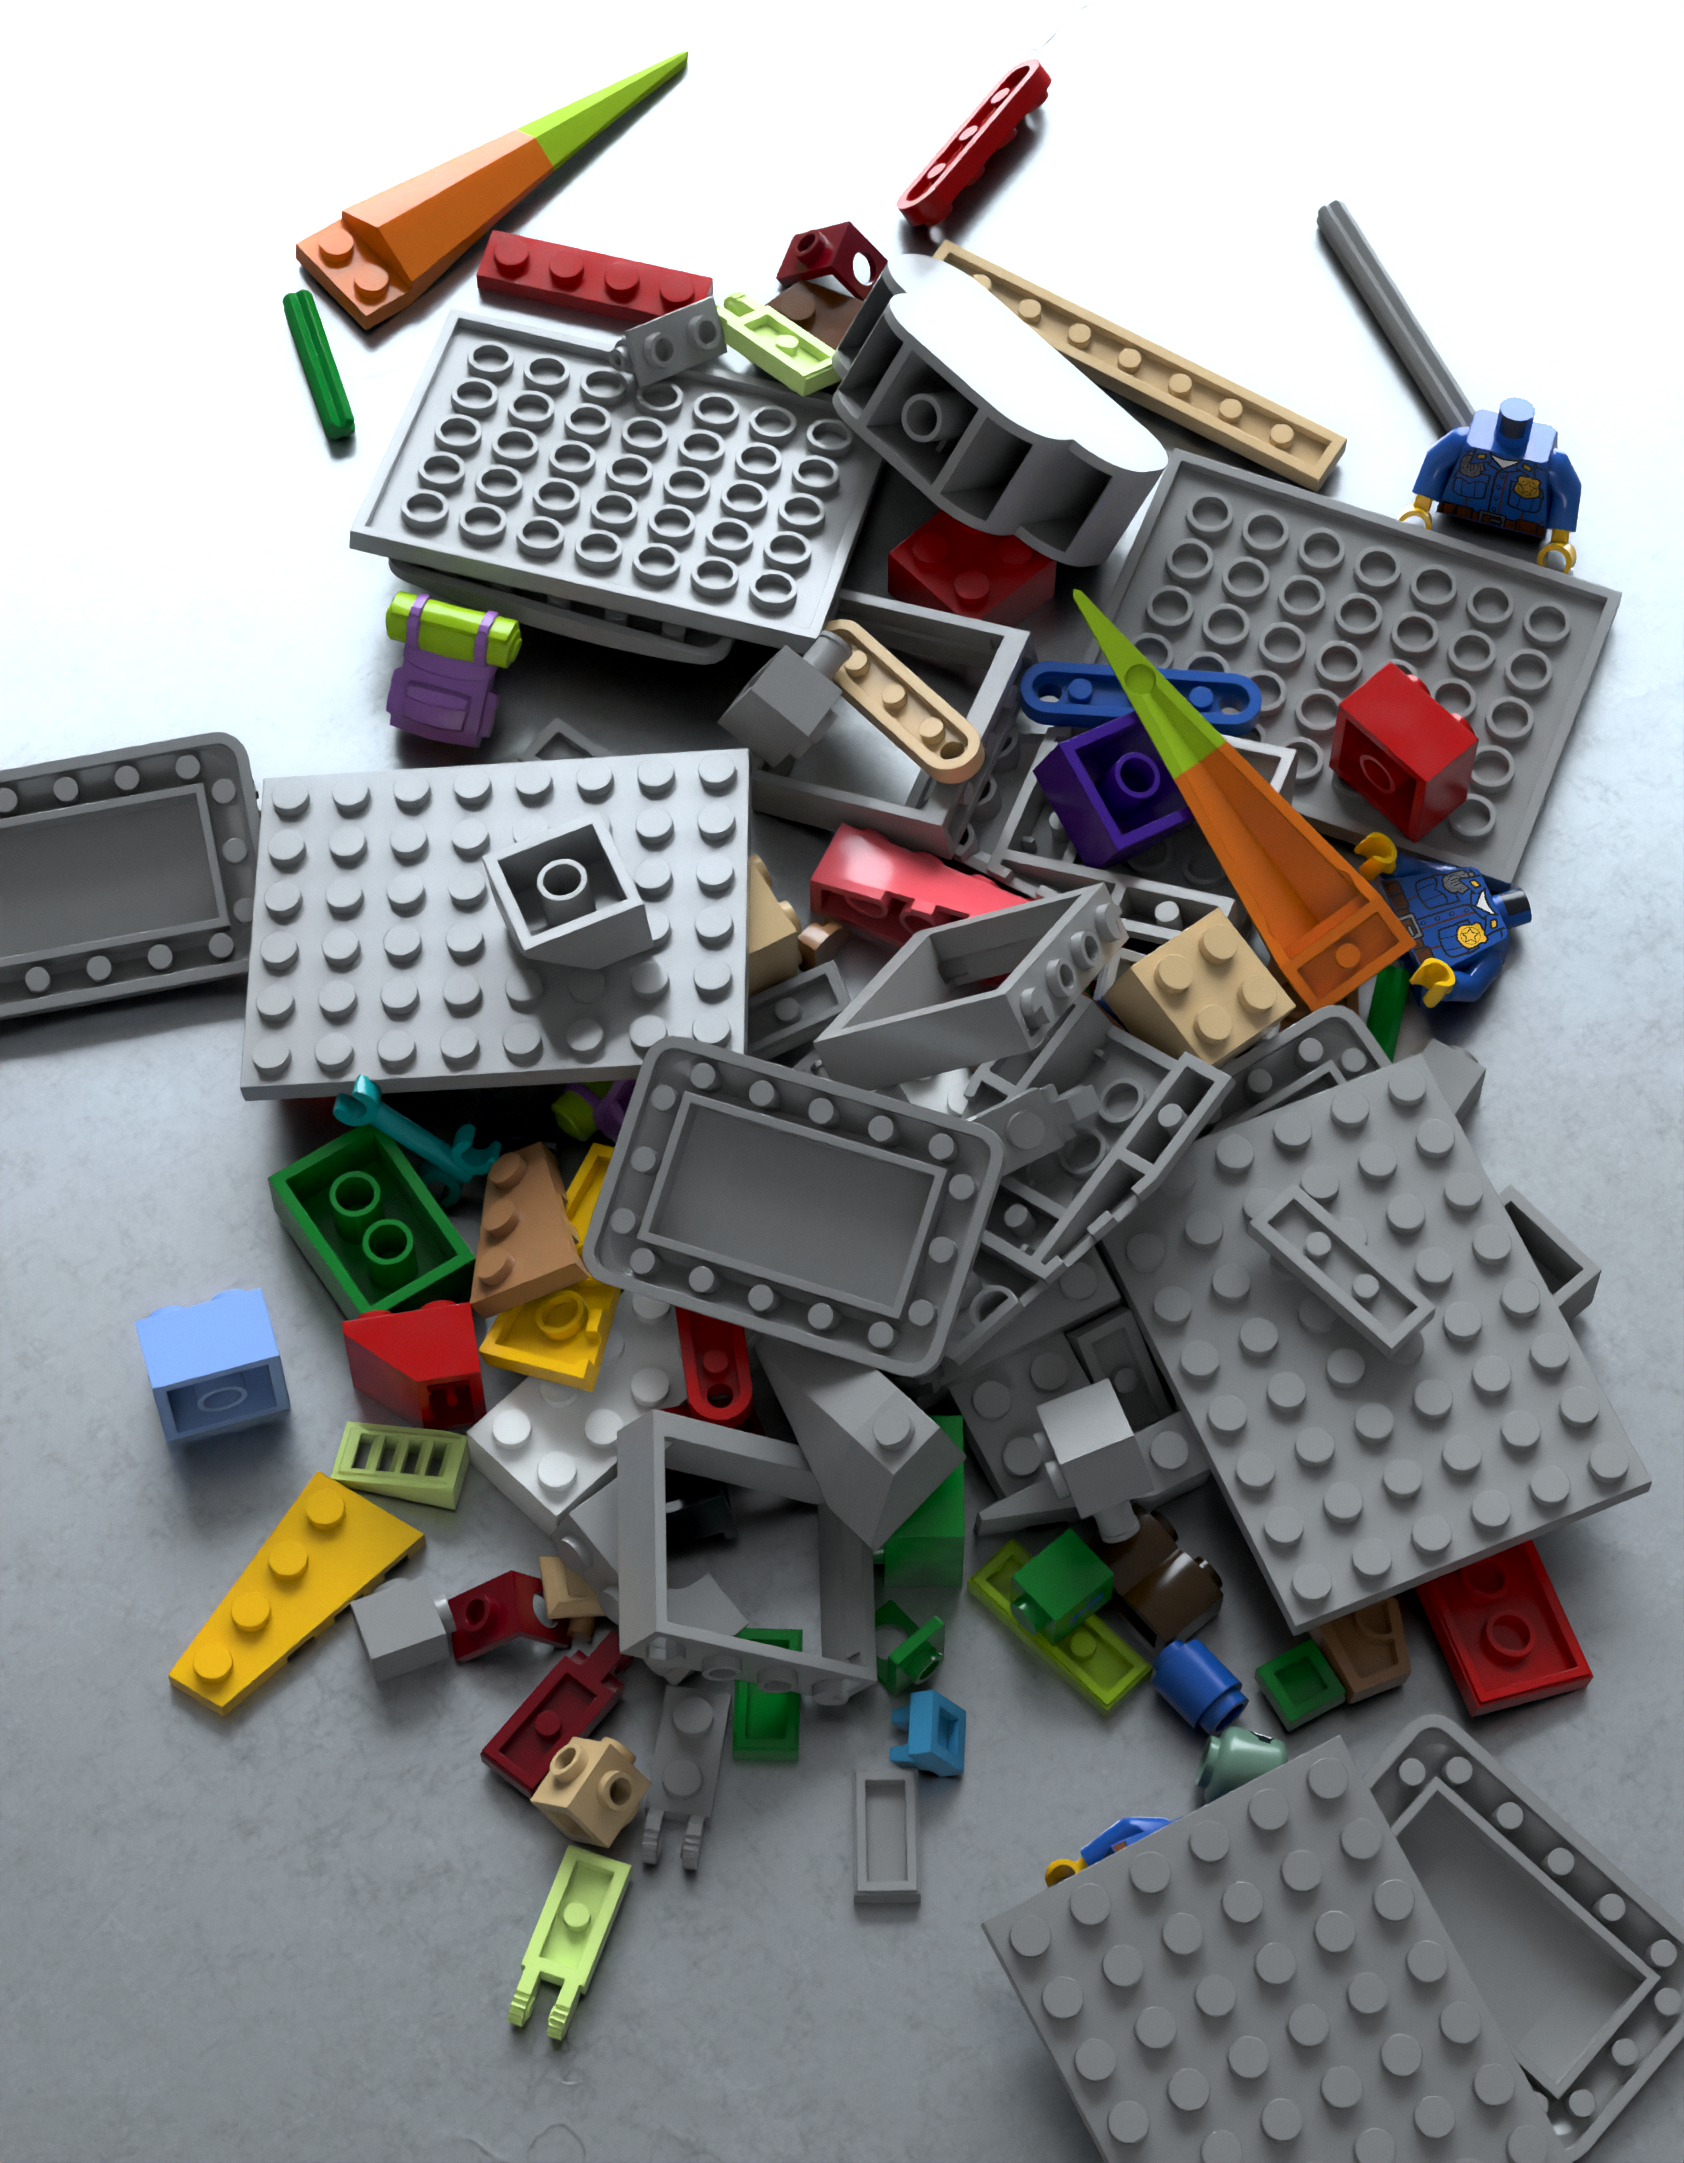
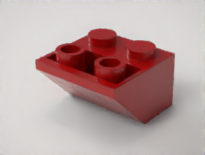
M440 1300L427 1303L420 1310L395 1314L385 1310H374L359 1315L356 1320L342 1322L353 1387L413 1427L443 1431L470 1428L487 1414L470 1302L456 1304L452 1301Z

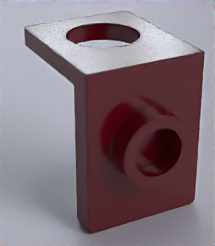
M850 221L795 234L792 237L776 279L783 286L797 283L801 279L807 281L832 274L856 299L865 301L888 260ZM857 253L862 254L866 258L870 267V279L866 285L861 284L854 274L853 260Z
M513 1570L448 1600L456 1626V1631L451 1633L454 1658L463 1662H467L519 1637L564 1649L572 1644L571 1637L566 1635L569 1620L568 1618L552 1619L550 1628L544 1626L538 1620L533 1608V1597L535 1594L544 1599L541 1579Z

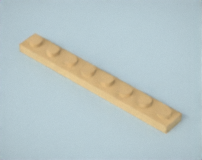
M946 239L932 256L956 267L980 283L1091 381L1316 493L1346 451V437Z

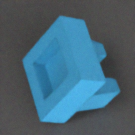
M934 1689L911 1693L910 1704L892 1710L891 1723L904 1732H909L907 1744L890 1748L889 1760L900 1768L929 1770L940 1777L963 1774L966 1711Z

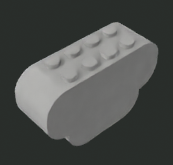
M905 254L896 255L889 259L831 358L834 370L842 379L832 398L838 415L856 434L933 503L953 518L974 529L993 535L1005 536L1014 534L1034 550L1064 564L1084 567L1104 563L1168 465V456L1165 449L1144 426L980 283L956 267L930 256Z

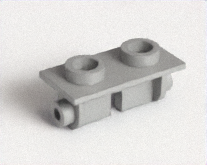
M714 296L624 331L626 338L616 342L614 349L610 351L609 359L615 370L619 372L624 371L629 374L635 373L639 388H643L728 353Z

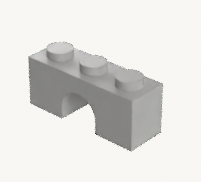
M615 1478L568 1513L550 1537L557 1545V1552L562 1562L572 1572L582 1575L598 1595V1601L603 1612L611 1621L619 1625L617 1478ZM709 1573L688 1587L681 1589L667 1587L668 1622L737 1637L750 1624ZM646 1663L654 1673L664 1676L673 1686H677L696 1671L683 1667L660 1669L651 1667Z

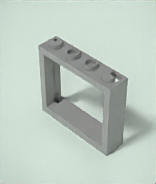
M840 588L829 621L845 619L856 622L880 644L886 647L988 670L966 717V720L979 733L985 752L983 765L973 777L966 781L955 784L937 781L924 810H919L788 778L787 776L796 760L792 755L789 754L775 768H772L750 750L753 762L752 810L833 831H838L842 823L859 830L863 828L872 829L885 836L890 843L899 847L927 852L934 856L951 860L1021 709V678L1031 666L1039 663L1032 634L1026 630Z
M1105 882L917 931L813 1042L829 1079L872 1091L1031 1052L1129 939L1120 918L1123 912L1116 903H1113ZM1012 972L997 990L942 1003L959 985Z
M651 1409L617 1431L619 1650L621 1654L646 1659V1663L654 1668L671 1669L683 1667L701 1671L704 1678L712 1681L737 1679L755 1683L760 1691L777 1694L791 1691L812 1696V1700L815 1703L827 1706L847 1703L850 1696L877 1682L873 1550L828 1507L799 1445L657 1409ZM665 1468L817 1505L822 1657L668 1622Z

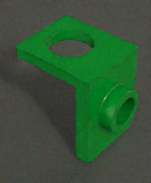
M889 1600L875 1612L876 1631L884 1627L897 1628L905 1634L907 1640L889 1654L888 1660L877 1656V1679L897 1697L913 1682L918 1685L927 1680L942 1664L944 1660L945 1624L935 1615L919 1628L894 1601Z

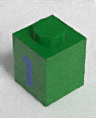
M1069 1528L1012 1575L1010 1610L1018 1623L1032 1635L1040 1632L1054 1647L1112 1599L1114 1573Z

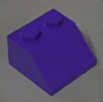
M1135 710L1059 743L1033 770L1081 860L1087 867L1100 870L1109 869L1143 853L1195 821Z

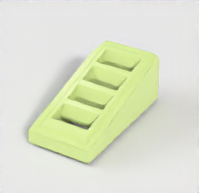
M347 1421L330 1478L348 1488L456 1510L470 1461L467 1435L443 1430ZM360 1442L372 1445L365 1469L353 1468ZM385 1448L395 1450L389 1472L378 1471ZM408 1453L419 1455L414 1474L403 1473ZM432 1458L443 1460L438 1476L427 1475Z

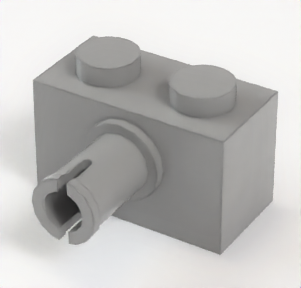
M823 630L817 636L815 643L803 657L785 645L750 679L717 723L750 748L772 768H775L789 754L797 760L800 759L812 743L816 744L824 736L838 717L830 708L843 691L831 680L844 662L852 656L851 648L841 637L826 630Z
M1109 1378L1036 1406L1045 1430L1035 1433L1033 1436L1059 1501L1072 1496L1081 1519L1093 1515L1103 1542L1118 1543L1136 1534L1140 1528V1523L1132 1510L1130 1500L1151 1492L1155 1488L1133 1431Z

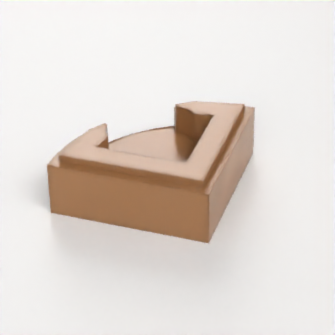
M829 917V919L825 918L823 926L817 922L810 924L797 937V946L802 957V964L798 965V969L806 972L833 960L852 937L851 930L832 917Z

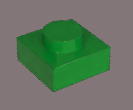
M1313 1639L1256 1668L1254 1679L1288 1732L1345 1702L1346 1690Z

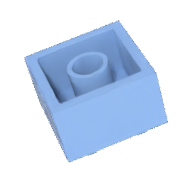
M261 1288L250 1291L242 1289L227 1290L217 1294L209 1302L186 1308L181 1306L163 1307L152 1312L148 1318L134 1321L166 1442L291 1409L280 1353Z

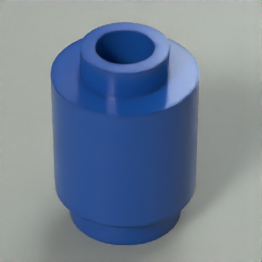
M1181 1639L1173 1641L1156 1657L1152 1664V1667L1157 1671L1152 1679V1686L1195 1730L1203 1728L1210 1736H1216L1228 1728L1248 1705V1698L1240 1691L1242 1683L1199 1639H1193L1186 1644Z

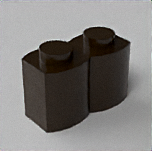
M1134 1503L1131 1507L1140 1523V1528L1136 1534L1125 1541L1106 1543L1102 1541L1098 1533L1086 1545L1114 1573L1112 1599L1107 1604L1121 1615L1131 1630L1156 1655H1159L1173 1641L1181 1639L1184 1642L1220 1612L1224 1597L1220 1588H1222L1223 1583L1219 1574L1209 1562L1199 1556L1193 1560L1188 1554L1179 1549L1176 1544L1179 1540L1178 1534L1172 1524L1161 1513L1154 1510L1149 1514L1140 1505Z

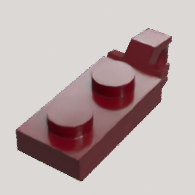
M611 1630L589 1657L580 1650L570 1658L564 1655L482 1749L480 1753L482 1762L529 1799L532 1798L549 1773L550 1763L556 1753L566 1746L572 1737L586 1739L617 1703V1698L625 1689L624 1684L618 1678L634 1660V1656L620 1653L619 1635Z

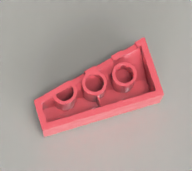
M845 823L840 825L810 879V910L828 918L832 917L842 924L899 948H902L917 931L1037 900L1035 898L1024 899L1004 891L994 881L982 875L969 876L947 867L940 859L930 853L922 851L914 853L892 844L885 836L875 830L867 828L859 830ZM1012 972L979 980V982L997 989Z

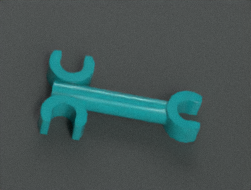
M360 1074L354 1083L352 1096L357 1100L350 1098L344 1093H340L336 1097L333 1114L338 1120L351 1126L371 1124L425 1159L420 1163L417 1174L425 1186L435 1181L446 1184L440 1203L445 1207L452 1206L459 1201L463 1184H467L474 1175L489 1173L494 1162L498 1161L502 1145L498 1141H494L486 1149L479 1150L470 1147L476 1127L469 1123L457 1130L452 1147L382 1102L381 1087L375 1082L370 1081L368 1076Z

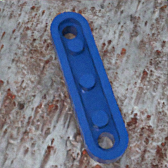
M1045 661L1031 666L1021 678V709L1029 719L1039 724L1096 728L1134 711L1130 700L1110 665ZM1156 668L1220 734L1238 737L1247 734L1257 725L1260 718L1262 696L1258 686L1248 677L1237 673ZM1044 696H1054L1058 701L1053 703L1040 699ZM1230 707L1238 710L1240 713L1224 714L1221 710Z

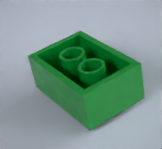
M371 1124L355 1127L268 1177L276 1214L348 1320H356L359 1315L374 1310H385L395 1314L420 1310L425 1304L440 1300H448L459 1304L471 1297L476 1262L475 1256L393 1138Z

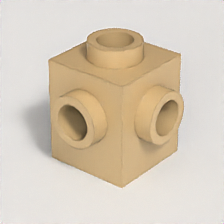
M572 1737L570 1742L553 1757L549 1773L530 1799V1802L570 1840L609 1848L620 1830L635 1817L639 1808V1802L652 1783L633 1765L636 1761L635 1755L618 1741L609 1737H604L601 1741Z

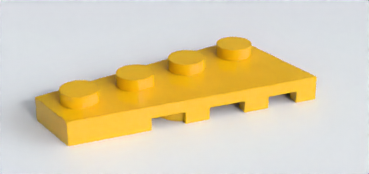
M593 1143L566 1192L568 1202L565 1205V1211L569 1222L576 1228L579 1243L575 1246L578 1256L582 1260L583 1243L614 1151V1147ZM589 1273L590 1278L498 1314L478 1352L489 1366L593 1392L622 1289L602 1283L593 1278Z
M317 1471L169 1672L170 1684L225 1717L288 1663L287 1657L310 1637L313 1636L316 1639L334 1624V1617L346 1608L350 1602L354 1601L361 1594L365 1597L385 1580L384 1574L405 1556L411 1558L425 1546V1534L322 1472Z

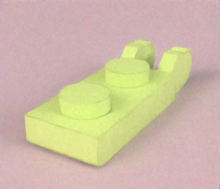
M741 291L732 293L727 298H724L725 302L722 303L724 307L720 308L719 304L716 305L724 334V343L746 357L751 363L759 366L781 381L790 390L805 397L842 380L832 365L831 358L835 350L770 306H763L752 297H747L745 293L742 294Z
M569 1844L522 1960L521 1968L523 1974L513 1996L507 2022L520 2027L525 2025V2022L533 2012L542 1979L562 1986L556 2005L553 2006L547 2021V2035L560 2041L564 2039L575 2014L580 1993L586 1994L633 1874L631 1865Z

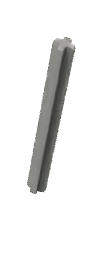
M1334 200L1329 204H1323L1317 210L1318 217L1316 218V223L1445 430L1449 433L1455 427H1468L1475 413L1474 408L1348 207L1341 200Z

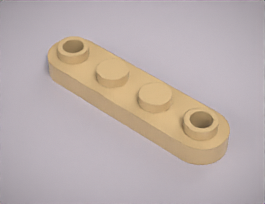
M845 619L832 620L827 623L825 630L841 637L852 650V656L844 662L831 680L843 691L841 696L934 780L946 784H955L973 777L982 767L985 758L984 748L976 728L859 624Z

